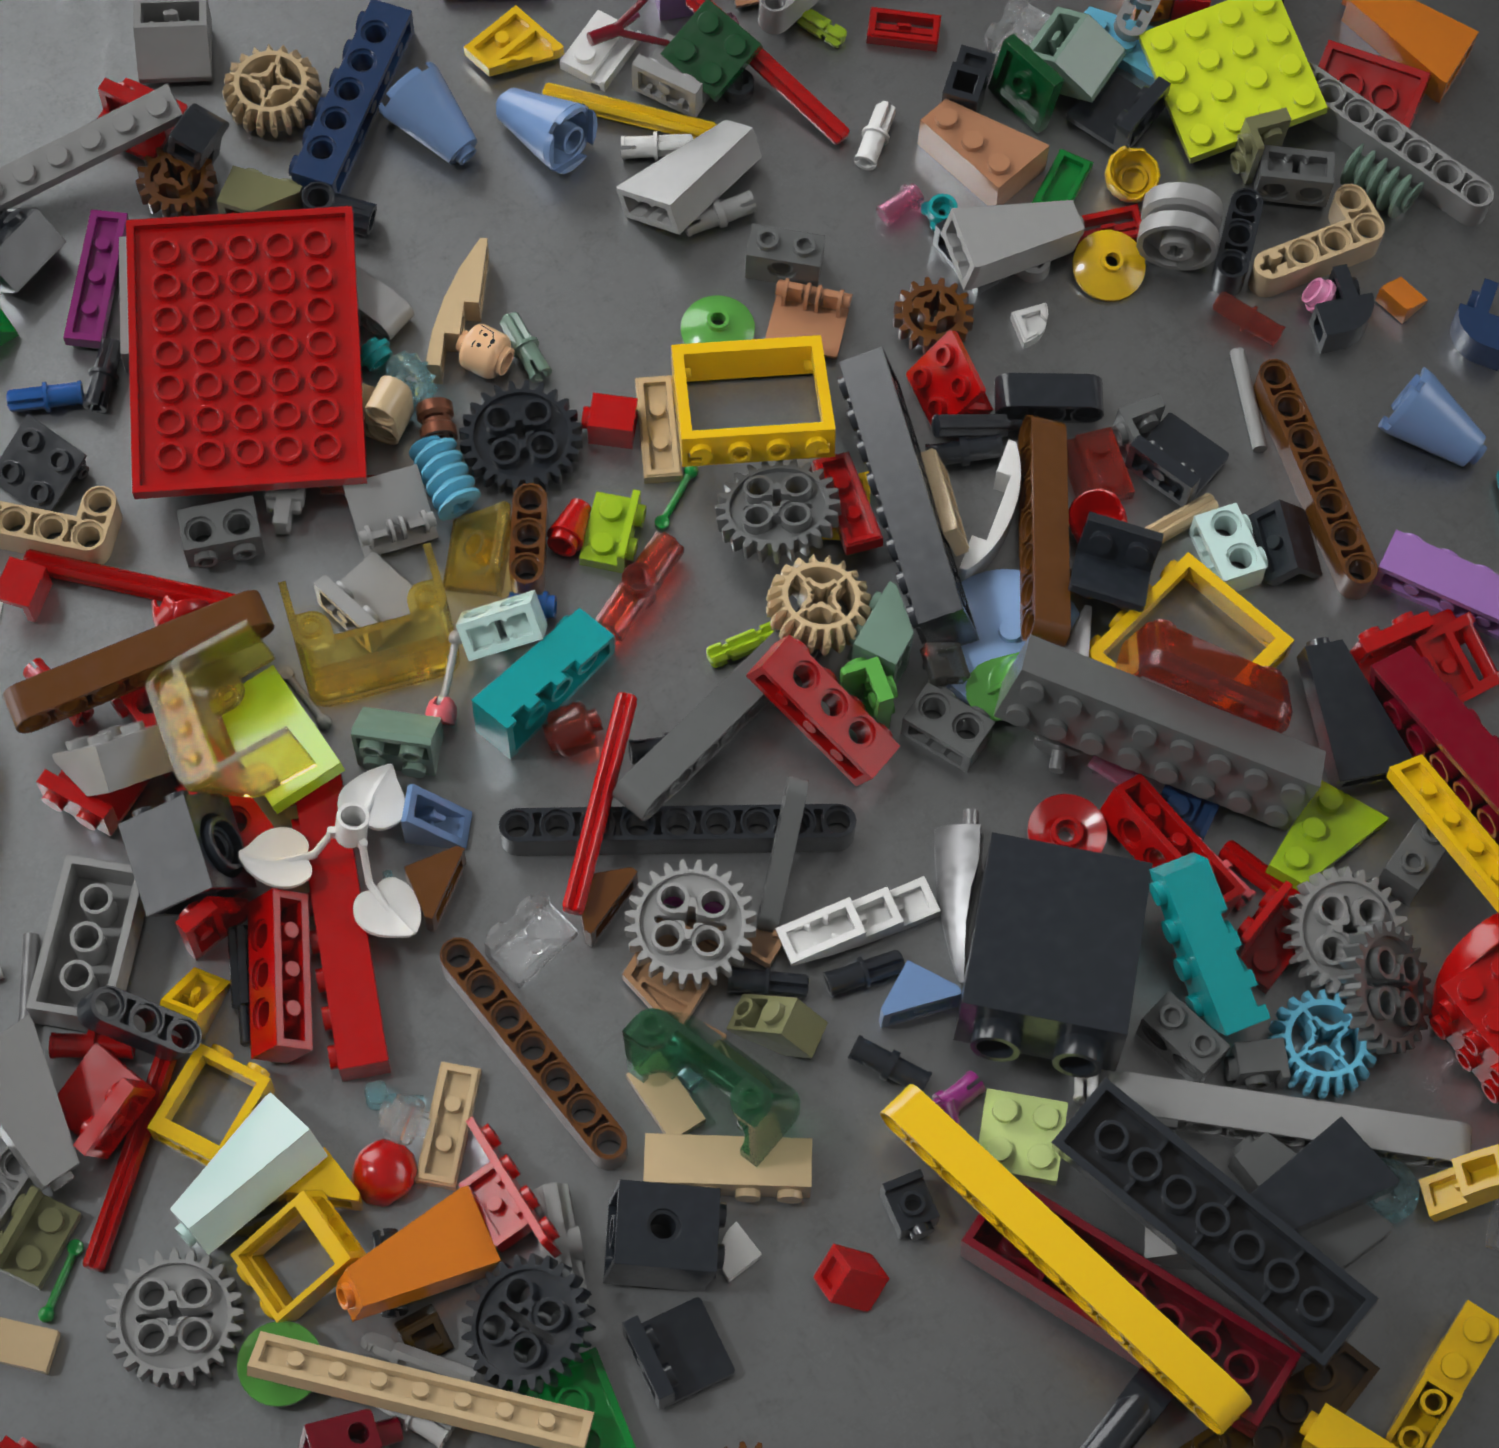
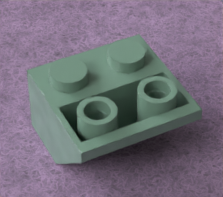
M1058 6L1029 45L1042 60L1065 79L1060 94L1089 102L1094 101L1126 55L1125 48L1089 14Z
M889 581L883 593L876 591L869 603L872 612L864 626L856 625V639L850 638L849 644L853 645V647L849 651L847 660L851 661L860 657L871 659L878 656L885 675H891L897 687L909 665L914 632L897 584Z
M363 706L351 730V738L358 765L363 766L364 769L369 771L379 766L392 764L395 771H402L404 775L409 777L423 778L425 775L436 776L444 736L441 717Z

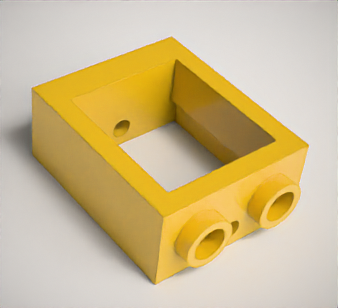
M200 1043L199 1047L190 1055L147 1128L154 1140L207 1166L262 1099L270 1092L274 1094L275 1088L271 1078H269L270 1073L256 1063L248 1062L247 1066L234 1060V1054L218 1044H212L210 1048ZM206 1063L254 1087L220 1145L171 1121Z
M303 1190L230 1255L237 1264L236 1271L239 1277L247 1285L252 1286L261 1299L259 1303L263 1312L269 1318L275 1320L276 1323L298 1320L337 1286L336 1283L348 1266L367 1253L323 1190ZM305 1220L335 1264L293 1300L263 1255L301 1221Z

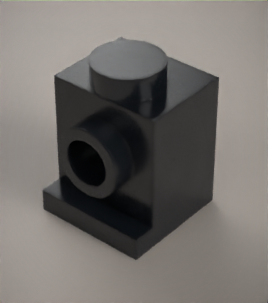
M921 1168L885 1182L881 1186L880 1197L899 1240L908 1236L912 1240L921 1239L935 1231L933 1226L938 1225L940 1215L923 1179L924 1175ZM915 1199L919 1202L920 1208L916 1211H911L906 1208L905 1202Z

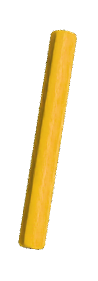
M546 83L542 92L544 95L585 104L598 117L669 134H691L693 139L717 125L712 121L553 83Z

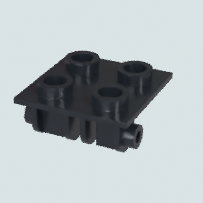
M27 414L0 458V487L26 506L53 511L72 479L78 478L81 480L88 474L89 467L86 465L85 460L87 455Z

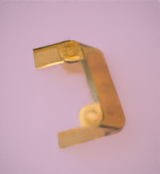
M431 543L423 544L429 580L418 582L409 590L407 604L410 614L333 634L329 619L320 612L308 611L295 615L286 581L278 582L307 692L316 705L332 707L445 676L451 646L448 636L455 629ZM459 646L454 671L458 668L460 664Z
M246 619L157 667L146 680V692L175 776L190 792L257 798L316 767L314 759L287 726L235 753L222 715L236 708L243 700L245 687L241 678L276 660L272 651Z

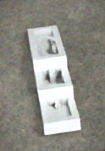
M922 876L892 890L884 887L853 901L848 897L777 927L775 930L791 966H795L899 933L939 917L941 910L925 876Z

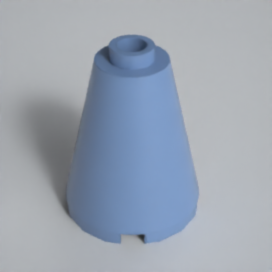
M429 61L425 63L428 69L421 71L418 67L413 68L389 89L386 95L390 98V101L386 107L381 102L379 112L387 120L452 165L458 162L462 165L475 155L477 150L474 147L477 144V139L439 68Z
M510 88L503 92L496 102L498 120L546 167L560 174L573 171L587 156L582 153L587 142L593 145L596 138L597 116L585 104L519 88Z
M1425 367L1422 368L1421 375L1416 374L1390 406L1394 411L1389 418L1384 415L1378 425L1385 433L1462 467L1468 462L1475 465L1487 450V446L1483 444L1486 439L1484 433L1436 376Z

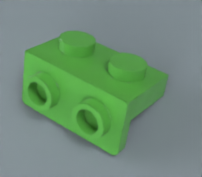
M878 656L871 659L860 657L849 661L840 669L839 684L850 695L862 700L866 712L876 722L885 725L889 729L891 715L895 713L894 698L898 697L893 677L885 675Z

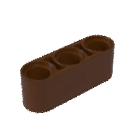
M533 483L519 486L513 495L509 575L512 592L522 594L535 590L537 595H541L545 587L549 515L547 494L541 486ZM528 504L539 506L535 510H525L523 508ZM527 538L537 540V542L532 545H525L521 543L522 540ZM523 573H532L536 575L534 578L529 580H523L519 578V576Z

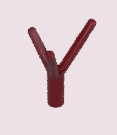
M638 0L616 22L586 34L590 46L598 45L616 37L667 46L670 40L624 30L625 27L640 18L638 11L649 0Z

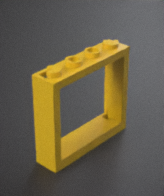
M821 335L671 345L672 375L682 467L835 457L836 428ZM798 374L814 375L821 422L692 431L687 382Z
M1187 552L1179 561L1173 559L1164 567L1159 575L1161 579L1154 586L1149 584L1143 612L1134 610L1127 612L1122 609L1111 620L1109 624L1111 629L1104 636L1101 637L1097 634L1090 640L1089 658L1124 671L1106 655L1182 579H1185L1266 647L1209 704L1232 714L1288 657L1295 640Z

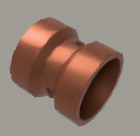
M432 397L422 400L416 405L417 421L422 424L419 430L420 439L437 435L442 439L453 438L457 441V428L451 421L454 417V410L450 399Z

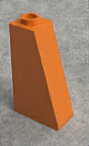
M1342 0L1341 2L1342 5L1346 6L1341 21L1381 56L1431 73L1432 77L1425 94L1440 103L1469 57L1479 31L1416 0Z
M469 1186L459 1188L346 1268L336 1283V1294L340 1306L344 1310H348L352 1322L485 1278L487 1271L490 1273L494 1271L501 1259Z

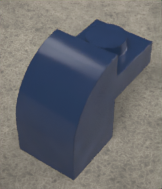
M1485 278L1480 291L1472 289L1467 304H1459L1451 323L1450 334L1455 348L1463 357L1475 364L1498 371L1499 316L1489 313L1499 283Z

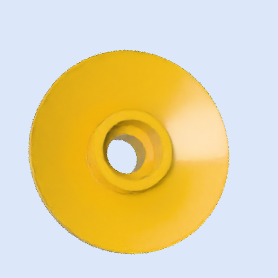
M1101 230L1085 237L1076 248L1072 260L1073 274L1080 288L1089 296L1106 302L1120 301L1131 296L1141 285L1146 270L1145 258L1140 255L1136 247L1137 243L1126 234L1114 230ZM1106 257H1114L1117 260L1118 265H1108L1106 262Z

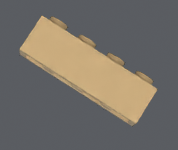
M645 1133L643 1181L721 1188V1196H735V1199L740 1202H757L760 1200V1197H777V1201L781 1203H800L802 1198H810L812 1138Z

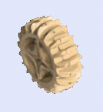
M268 44L266 51L259 52L254 47L253 55L247 56L241 53L240 63L231 62L230 73L225 74L223 98L226 100V110L229 112V115H232L233 121L236 125L243 124L247 133L256 129L257 134L262 138L266 132H271L276 139L279 131L285 130L291 136L292 127L296 126L304 129L305 119H314V109H316L320 99L322 87L315 67H312L308 57L301 58V54L297 49L288 54L284 45L278 51H274Z
M813 554L809 558L808 563L798 557L794 561L793 567L785 564L781 569V574L775 575L772 579L771 588L767 592L766 613L767 617L771 618V630H780V640L790 634L794 639L803 642L808 647L810 654L813 653L814 649H820L825 657L829 654L830 648H833L840 654L844 650L845 644L853 647V645L849 644L850 638L856 639V625L864 626L872 611L869 603L872 598L871 594L866 593L868 588L866 581H857L859 576L857 569L847 572L845 571V561L838 565L831 564L832 561L829 555L824 562H818ZM791 595L797 599V605L800 607L798 612H795L790 604L789 598ZM840 599L844 601L848 608L849 614L847 616L841 612L842 607L838 604Z

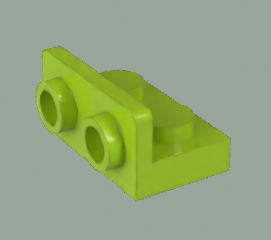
M633 489L631 498L596 491L579 557V565L625 574L628 560H635L639 539L634 538L636 527L642 528L646 517L647 505L641 504L640 490Z

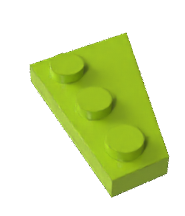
M1321 780L1319 790L1294 821L1265 872L1283 883L1286 880L1293 884L1292 888L1298 891V884L1306 881L1310 882L1309 876L1320 872L1323 875L1324 870L1332 868L1339 859L1359 847L1372 833H1376L1388 822L1389 817Z

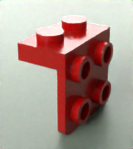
M44 769L36 783L43 796L41 798L42 801L50 808L58 812L64 810L75 816V819L86 828L93 831L98 829L112 836L118 824L122 822L151 779L110 793L88 797L63 770L57 776Z

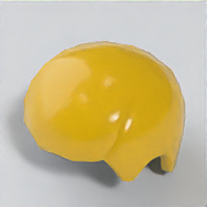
M1122 146L1110 156L1104 176L1107 189L1114 197L1127 203L1142 202L1145 194L1154 186L1159 185L1161 173L1157 161L1144 148H1127Z

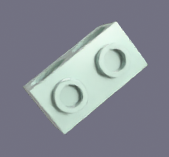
M1237 503L1195 515L1189 530V536L1202 564L1236 592L1261 584L1268 567L1267 556L1261 546L1257 547L1252 537L1253 529L1250 519L1246 514L1242 515ZM1216 530H1225L1231 536H1222ZM1231 562H1240L1246 568L1238 569Z
M535 590L464 611L456 623V628L469 661L544 638L548 627Z

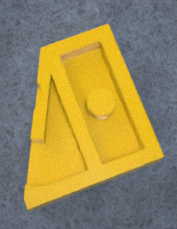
M515 5L464 46V55L490 77L561 58L564 55V46Z

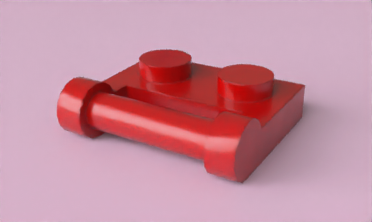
M1471 611L1410 641L1414 650L1421 657L1424 656L1431 662L1435 673L1441 680L1453 686L1462 703L1499 684V671L1473 625L1476 620ZM1458 630L1483 676V679L1478 681L1454 635V632Z

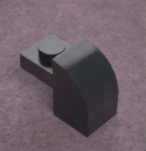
M961 44L957 60L952 62L942 92V101L948 99L979 113L985 98V91L995 63L996 54Z
M194 103L185 111L169 134L167 153L200 171L207 159H211L212 163H214L219 156L221 139L229 127V122Z
M1347 264L1332 268L1329 280L1336 284V299L1317 303L1309 322L1320 354L1343 350L1356 344L1364 335L1374 309L1373 292L1360 295L1359 282L1356 277L1351 276Z

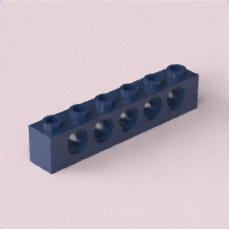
M370 0L366 11L359 13L356 21V33L352 40L348 39L346 41L342 54L343 61L339 68L333 69L329 81L330 89L326 97L322 96L319 99L316 107V119L312 126L308 125L305 129L302 139L303 147L299 156L294 155L289 165V176L292 177L294 182L301 185L303 190L310 183L324 182L329 184L335 193L341 194L379 111V105L384 100L414 34L412 10L378 0Z

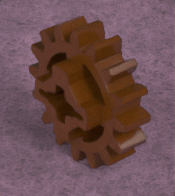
M160 147L156 148V158L148 155L144 157L146 167L137 168L139 179L135 181L142 204H148L150 213L153 215L161 210L163 217H170L172 213H176L177 217L184 216V213L188 211L191 215L196 216L198 215L196 207L200 205L203 208H208V197H216L215 185L218 184V180L211 159H207L199 171L171 154L164 152Z
M925 277L923 286H919L918 283L912 281L909 292L906 290L900 291L899 301H895L893 327L899 328L898 338L900 340L910 338L909 348L911 350L920 345L923 346L922 353L925 354L950 330L957 331L962 342L965 343L967 341L968 332L972 331L974 305L968 304L969 294L967 292L957 294V283L946 287L944 286L945 279L940 277L937 284H932L930 278ZM934 310H937L936 316H934L933 322H930L931 316H933Z

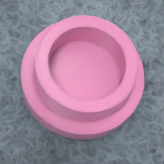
M1321 277L1312 280L1302 294V301L1305 303L1306 309L1313 313L1317 303L1335 300L1336 284L1329 279L1324 280Z

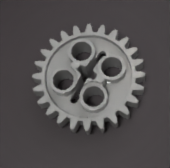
M681 859L678 871H673L671 866L665 863L664 876L660 877L654 871L649 872L651 885L639 882L637 887L642 897L630 896L629 905L635 910L625 911V921L632 924L625 927V937L635 938L628 943L629 952L636 953L642 951L636 958L637 965L640 967L651 963L648 969L649 977L652 978L661 971L663 973V985L665 986L671 982L673 977L678 978L680 990L685 988L687 980H693L696 989L701 990L702 978L707 977L716 986L717 973L721 972L728 978L732 977L730 963L742 967L744 965V957L740 952L751 953L752 943L746 938L756 937V927L749 925L756 921V911L747 910L752 906V897H740L744 891V884L740 882L731 886V871L726 872L721 877L717 876L716 863L708 871H703L701 859L696 861L694 869H688L685 860ZM674 896L684 902L676 909H670L663 905V901L666 898ZM709 902H718L723 905L724 909L717 914L707 913L703 907ZM659 917L664 921L657 923L654 920ZM688 919L696 920L693 929L685 928ZM725 926L727 929L720 931L718 927ZM663 935H673L678 939V942L672 947H663L657 943V940ZM704 940H713L719 947L713 952H703L697 945Z
M1350 866L1340 868L1338 872L1332 867L1324 870L1323 875L1318 872L1309 876L1310 882L1306 881L1297 885L1300 894H1294L1288 898L1295 908L1288 909L1282 913L1283 916L1291 920V925L1282 927L1281 932L1290 934L1292 939L1283 944V948L1294 949L1296 953L1291 957L1289 963L1301 962L1303 967L1298 976L1302 978L1312 975L1311 988H1318L1325 984L1328 996L1345 990V984L1338 980V976L1345 975V969L1339 964V960L1347 959L1343 945L1351 944L1349 934L1357 933L1358 926L1366 925V923L1394 921L1395 927H1398L1399 924L1407 920L1406 916H1396L1394 912L1401 905V902L1394 901L1390 903L1387 900L1392 889L1388 887L1379 891L1377 889L1379 877L1376 876L1365 881L1366 874L1364 869L1352 874ZM1323 903L1330 909V919L1326 918L1323 914ZM1360 905L1367 912V922L1360 916ZM1323 943L1327 944L1331 950L1330 960L1323 953Z
M176 1247L172 1248L170 1259L164 1260L158 1250L155 1251V1263L151 1265L143 1258H139L141 1271L136 1274L132 1270L125 1269L124 1272L129 1283L127 1285L114 1283L113 1285L115 1290L121 1295L120 1299H108L106 1302L109 1308L116 1311V1314L104 1317V1322L108 1326L116 1327V1329L106 1334V1338L109 1343L121 1342L112 1351L114 1356L118 1359L128 1355L123 1363L125 1370L129 1372L139 1366L137 1377L142 1382L153 1373V1383L159 1388L164 1382L165 1377H169L174 1389H178L182 1376H186L192 1386L196 1385V1372L200 1370L208 1378H211L212 1371L209 1365L215 1362L225 1367L226 1362L221 1355L223 1350L229 1352L237 1351L230 1337L243 1336L244 1334L242 1328L234 1324V1321L246 1318V1314L243 1309L233 1308L244 1301L241 1292L229 1293L237 1285L234 1277L222 1280L227 1271L223 1264L211 1270L213 1259L208 1254L198 1263L197 1254L191 1248L186 1254L185 1259H181ZM204 1287L207 1289V1295L200 1303L190 1304L186 1302L187 1295L193 1288ZM155 1289L164 1291V1298L159 1304L155 1306L144 1305V1298L148 1292ZM175 1310H180L183 1317L177 1318V1325L172 1326L168 1319L173 1317ZM208 1312L213 1313V1317L211 1319H202L199 1317H194L205 1315ZM140 1316H148V1317H150V1318H156V1319L146 1320V1321H144V1322H142V1323H138V1322H137V1319H138V1317H140ZM195 1329L206 1330L207 1337L202 1344L195 1347L186 1344L187 1336L191 1331ZM154 1331L164 1333L163 1341L158 1347L153 1349L143 1347L144 1339L149 1333Z

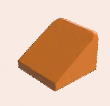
M1399 277L1384 284L1379 289L1375 301L1403 324L1428 302V299L1404 278Z

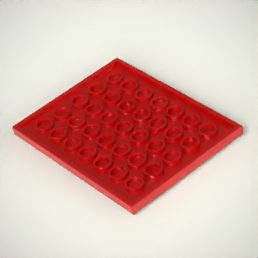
M340 206L126 220L132 494L134 499L367 484L353 207Z

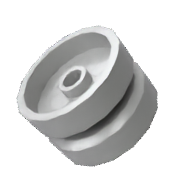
M1168 182L1151 188L1145 194L1142 205V221L1136 244L1140 255L1148 262L1159 267L1178 271L1196 270L1208 266L1215 260L1218 252L1219 231L1224 211L1221 198L1205 187L1186 182Z

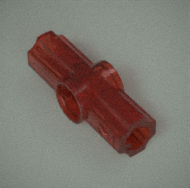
M655 532L636 561L624 569L622 581L595 618L598 623L615 635V640L622 642L642 612L654 604L656 592L684 554V547L679 544L676 538L666 532ZM635 583H643L648 586L643 590L631 588Z

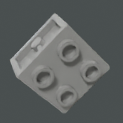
M666 34L663 39H668L671 42L675 36ZM658 45L650 59L638 54L632 63V90L685 115L696 118L709 99V96L703 92V83L698 82L689 74H682L664 59L660 53L666 46Z
M375 552L368 555L340 581L338 580L335 583L324 574L313 583L318 604L370 653L374 652L426 605V598Z

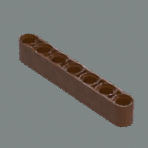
M1269 359L1260 366L1253 386L1258 408L1301 507L1306 511L1310 528L1337 590L1347 599L1360 600L1369 593L1377 576L1378 567L1291 368L1283 360ZM1267 380L1275 381L1278 385H1272ZM1280 412H1287L1293 417L1284 416ZM1294 444H1302L1307 449L1298 448ZM1308 475L1316 476L1321 481L1311 480ZM1322 508H1330L1335 514L1326 513ZM1335 540L1345 541L1349 546H1341ZM1350 573H1357L1364 578V580L1355 579L1350 575Z
M1027 415L1021 424L1018 435V451L1021 463L1019 490L1021 639L1026 642L1031 634L1064 647L1071 630L1070 590H1068L1070 555L1067 428L1065 423Z
M257 590L243 591L15 683L3 692L2 698L16 731L22 734L32 733L267 637L274 630L275 625L260 593Z
M462 937L446 941L440 950V962L446 980L593 1163L606 1171L620 1168L626 1162L628 1156L627 1136L622 1127L473 943ZM457 955H463L470 959L462 967H454L449 964V961ZM484 985L494 989V992L486 998H479L473 994L476 988ZM505 1016H513L519 1020L518 1024L511 1029L500 1027L498 1022ZM534 1046L544 1051V1054L536 1060L526 1059L522 1055L527 1048ZM557 1077L564 1078L569 1082L567 1088L562 1091L551 1090L547 1085L552 1079ZM584 1108L591 1110L595 1114L592 1120L586 1123L577 1122L573 1118V1114L577 1110ZM605 1140H613L620 1145V1149L614 1154L607 1155L599 1151L598 1146Z

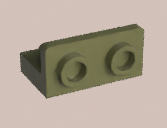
M1286 107L1245 118L1241 132L1237 136L1234 152L1231 154L1232 168L1236 174L1241 175L1244 185L1253 182L1265 149L1264 145L1282 147L1292 120Z
M32 1185L27 1194L22 1193L17 1198L11 1210L12 1220L5 1231H0V1271L41 1291L82 1220L83 1215L81 1212L44 1195L40 1188Z

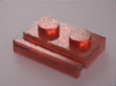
M1112 427L1075 435V438L1067 440L1068 477L1076 498L1085 491L1099 488L1115 493L1120 501L1134 497L1135 490Z

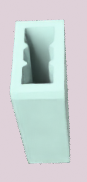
M270 1092L170 1208L180 1222L175 1227V1230L190 1248L197 1243L209 1255L328 1155L311 1130Z

